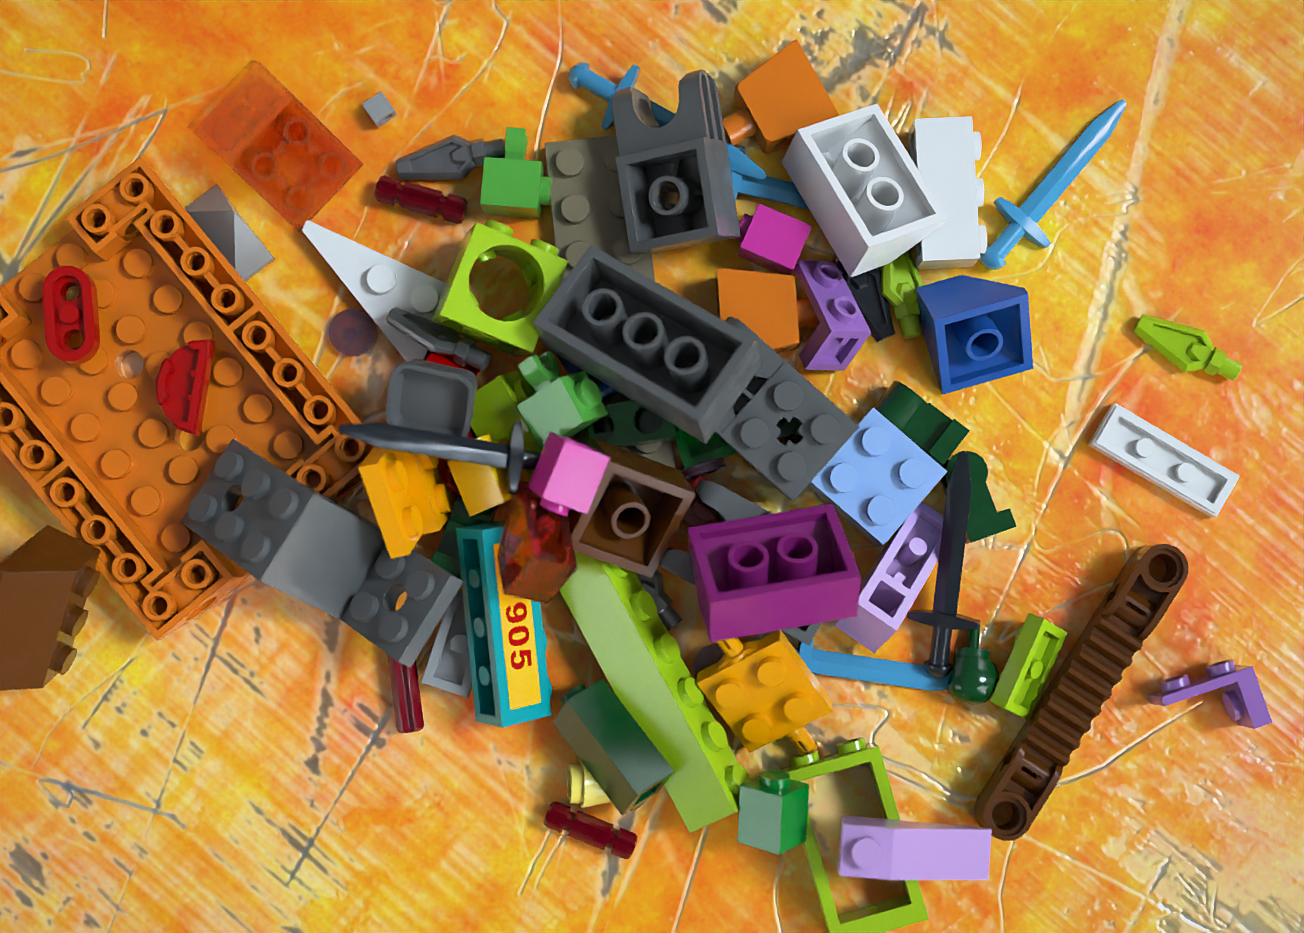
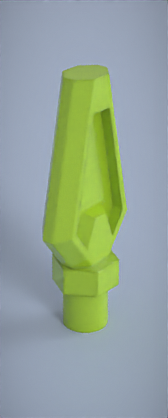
M910 250L891 263L881 266L882 295L894 306L896 320L900 321L903 338H913L922 335L919 322L921 314L916 288L924 286Z
M1145 314L1140 316L1134 327L1133 333L1183 372L1203 369L1204 372L1215 376L1217 373L1234 381L1242 368V364L1226 357L1225 351L1213 346L1205 330Z

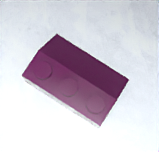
M833 504L687 528L698 604L710 642L857 616L861 575Z

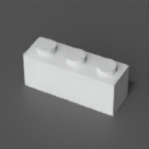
M972 116L914 119L908 130L909 156L949 218L943 226L914 246L915 265L918 270L973 267L980 259V254L985 253L987 249L985 225L978 224V207H982L984 203L983 179L976 178L975 160H980L982 143L980 132L973 131Z

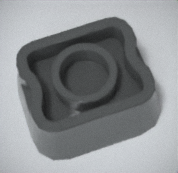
M421 359L402 363L392 371L386 403V421L390 425L467 437L473 418L475 394L478 386L477 377L469 370Z

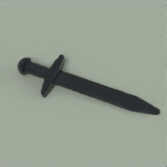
M515 421L511 426L507 444L384 423L342 424L338 428L341 434L378 448L504 468L505 486L508 494H513L517 490L522 469L534 471L541 452L524 449L521 422Z
M966 451L959 453L947 487L933 610H911L907 613L909 619L933 626L929 660L924 661V668L934 678L947 676L953 668V665L948 663L952 629L971 630L978 629L981 625V622L976 619L957 614L972 493L969 456Z

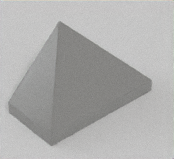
M217 184L185 208L245 282L275 260Z

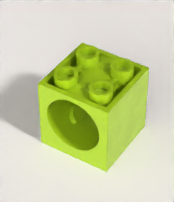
M486 220L485 225L476 222L464 235L431 321L452 328L461 335L518 358L531 354L539 338L533 322L557 291L568 260L558 257L559 249L549 243L532 239L531 243L528 244L513 238L514 230L504 224L493 220ZM497 256H501L511 260L523 271L525 282L529 286V300L524 312L520 310L502 318V321L487 316L478 308L479 304L474 294L469 290V274L476 259L482 264L495 259Z

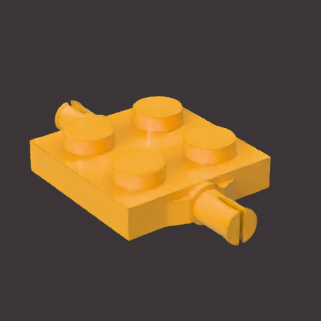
M778 630L761 640L741 643L738 638L716 641L725 654L717 663L697 673L696 684L748 752L751 753L777 739L785 737L789 738L802 756L807 755V752L810 754L812 751H815L818 744L805 729V726L833 712L832 699L783 632Z

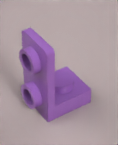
M799 260L794 270L820 322L800 352L799 357L805 370L845 371L871 334V331L836 263Z
M1233 659L1216 662L1204 667L1206 675L1189 680L1187 674L1159 682L1161 690L1148 694L1151 704L1167 706L1225 687L1226 692L1222 694L1223 705L1230 719L1236 720L1238 726L1255 729L1273 723L1253 666L1235 665Z

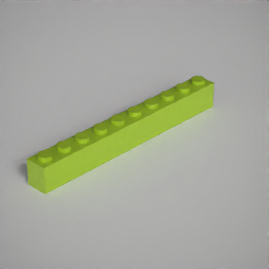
M521 370L499 375L477 390L471 427L477 438L489 434L492 442L508 437L511 426L515 421L521 422L524 449L542 452L543 448H539L517 407L518 404L537 393L534 387L525 379ZM526 470L531 479L534 471ZM551 511L541 557L614 693L674 770L664 786L687 829L692 833L736 813L739 810L740 785L750 781L749 774L743 766L739 765L727 742L724 728L715 720L707 706L703 691L696 684L697 680L691 676L680 656L678 643L668 634L657 613L654 599L645 591L635 572L565 548L563 540L567 516Z

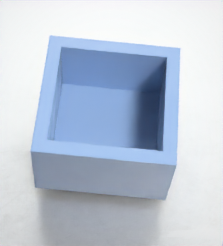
M873 407L857 423L859 426L858 430L807 487L826 504H833L835 511L873 545L878 547L888 541L947 471Z

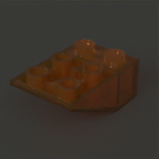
M253 59L187 126L201 142L298 232L303 229L306 220L311 221L364 165L260 61Z

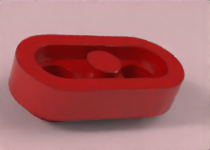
M74 266L58 267L47 275L42 287L46 344L49 351L56 358L69 364H82L92 359L100 346L97 289L93 279L81 269ZM72 286H78V297L75 300L67 301V290ZM81 333L83 336L82 344L77 348H71L69 345L71 336Z

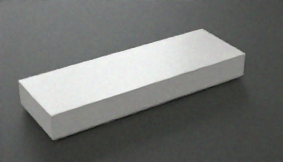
M1116 403L1110 406L1088 444L1091 448L1211 518L1218 516L1240 477Z

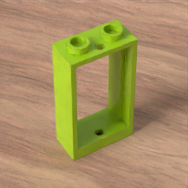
M864 737L841 742L836 745L837 753L819 757L817 750L812 751L810 754L807 752V755L804 756L802 754L795 755L789 758L791 766L781 768L782 771L790 774V779L804 781L868 762L884 819L900 820L880 747L874 742L866 744ZM808 812L807 837L802 845L827 933H884L929 920L918 880H902L906 892L905 896L837 914Z

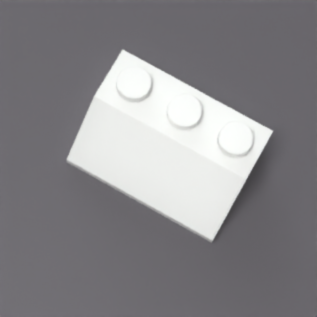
M878 104L798 129L781 162L850 278L891 263L943 226L949 219Z

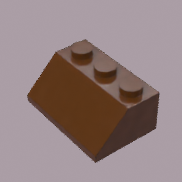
M47 525L0 562V690L41 689L58 673L64 675L70 669L77 655V649L73 647L75 637L82 630L88 617V611L84 609L85 602L99 580L100 572L95 570L100 549Z

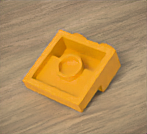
M374 447L358 468L390 558L410 555L423 534L437 532L442 529L453 510V496L446 483L440 478L437 469L438 457Z

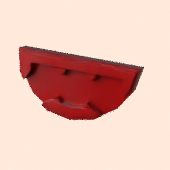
M212 339L192 340L187 345L177 349L170 358H166L162 362L155 380L156 400L158 405H161L165 416L177 429L199 437L216 343Z

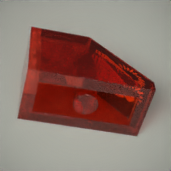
M519 480L517 490L511 497L497 553L503 594L548 604L578 568L567 516L539 505L542 497L528 488L529 482Z

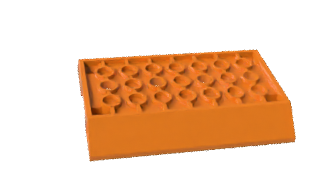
M140 156L65 217L74 229L6 284L0 285V449L72 537L101 550L96 567L155 640L158 641L210 609L251 575L180 522L187 512L191 501L201 490L214 469L218 458L224 453L232 439L247 446L299 482L337 503L361 483L363 479L358 467L375 446L343 435L338 431L339 426L342 424H362V422L147 162ZM61 266H74L81 269L93 279L97 289L100 346L95 356L82 364H69L56 358L49 351L46 344L42 287L47 275L52 270ZM76 333L71 336L69 341L71 348H77L82 344V334ZM212 339L216 343L201 427L203 441L197 449L186 451L180 443L182 430L177 429L165 416L161 405H158L155 380L162 362L166 358H170L177 349L187 345L192 340ZM130 353H139L144 363L142 371L136 377L126 378L121 372L123 358ZM244 495L237 501L235 510L241 504Z

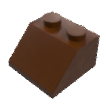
M595 438L591 447L607 455L610 459L588 513L585 514L570 508L563 545L567 549L652 578L696 493L680 470Z

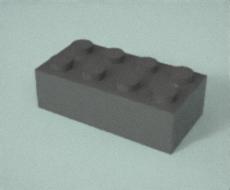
M592 245L589 246L533 322L545 348L705 444L762 365L755 338Z

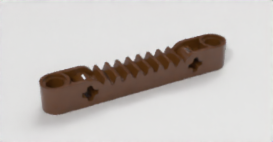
M1170 544L1143 546L1137 549L1124 565L1039 699L1030 720L1025 721L977 797L974 805V816L980 827L992 829L991 836L1002 841H1014L1022 837L1029 830L1056 787L1063 772V767L1070 762L1072 751L1079 748L1081 737L1091 729V721L1101 713L1103 702L1111 697L1112 688L1121 681L1124 669L1132 664V656L1142 648L1143 641L1154 631L1186 581L1189 573L1188 561L1184 553L1177 547ZM1154 556H1159L1166 565L1165 576L1159 582L1154 580L1149 573V563ZM1022 766L1034 773V777L1021 769ZM1002 801H1009L1013 808L1011 820L1002 826H996L992 820L993 808Z

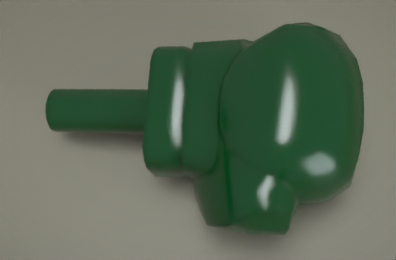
M980 627L968 630L967 647L955 649L952 668L953 676L947 684L948 693L955 700L972 705L986 703L994 693L995 685L999 681L997 666L992 661H989L990 652L979 648Z

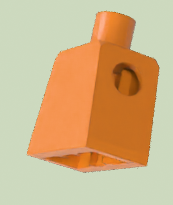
M796 39L735 86L734 100L739 110L722 120L725 139L729 144L734 146L754 135L762 151L765 154H769L789 147L798 129L840 115Z
M727 268L717 269L715 281L718 318L723 321L728 317L739 319L777 354L797 348L799 345V327H811L820 324L809 299H796L794 276Z

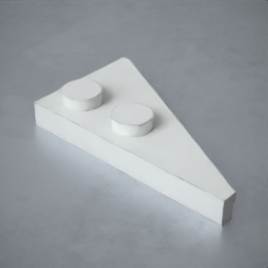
M306 220L302 229L304 234L405 361L410 362L414 359L426 360L431 351L388 324L386 318L390 310L397 307L431 320L445 283Z

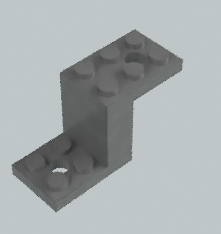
M234 439L231 440L224 453L218 458L211 474L199 493L191 501L187 512L180 521L260 582L342 620L397 662L410 668L463 583L462 580L415 549L411 551L410 555L391 559L379 525L299 482ZM244 495L241 504L235 510L237 501ZM406 592L405 603L396 611V602L399 596Z

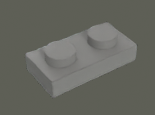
M458 591L444 613L421 683L468 698L472 690V678L463 593Z

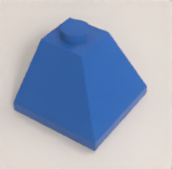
M959 275L916 288L921 314L920 325L942 394L1033 369L1028 292L1025 288L965 275Z

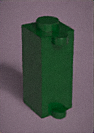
M604 679L588 688L584 684H579L561 698L560 702L563 706L552 723L621 815L637 810L647 799L660 791L674 770Z

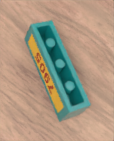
M508 520L456 528L461 580L463 581L462 592L475 717L477 722L501 728L552 715L550 704L552 686L547 674L545 654L547 637L542 624L540 604L542 601V588L538 581L537 564L535 561L500 553Z

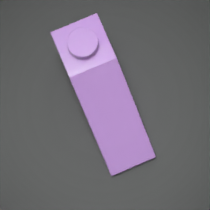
M921 501L896 530L860 583L857 616L839 619L834 626L875 653L898 630L939 560L944 516Z
M841 815L838 853L839 875L885 880H988L992 829Z

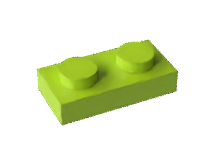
M1028 613L1024 625L1015 636L1014 647L1004 670L999 674V681L995 685L990 702L1019 717L1030 720L1068 632L1044 618Z

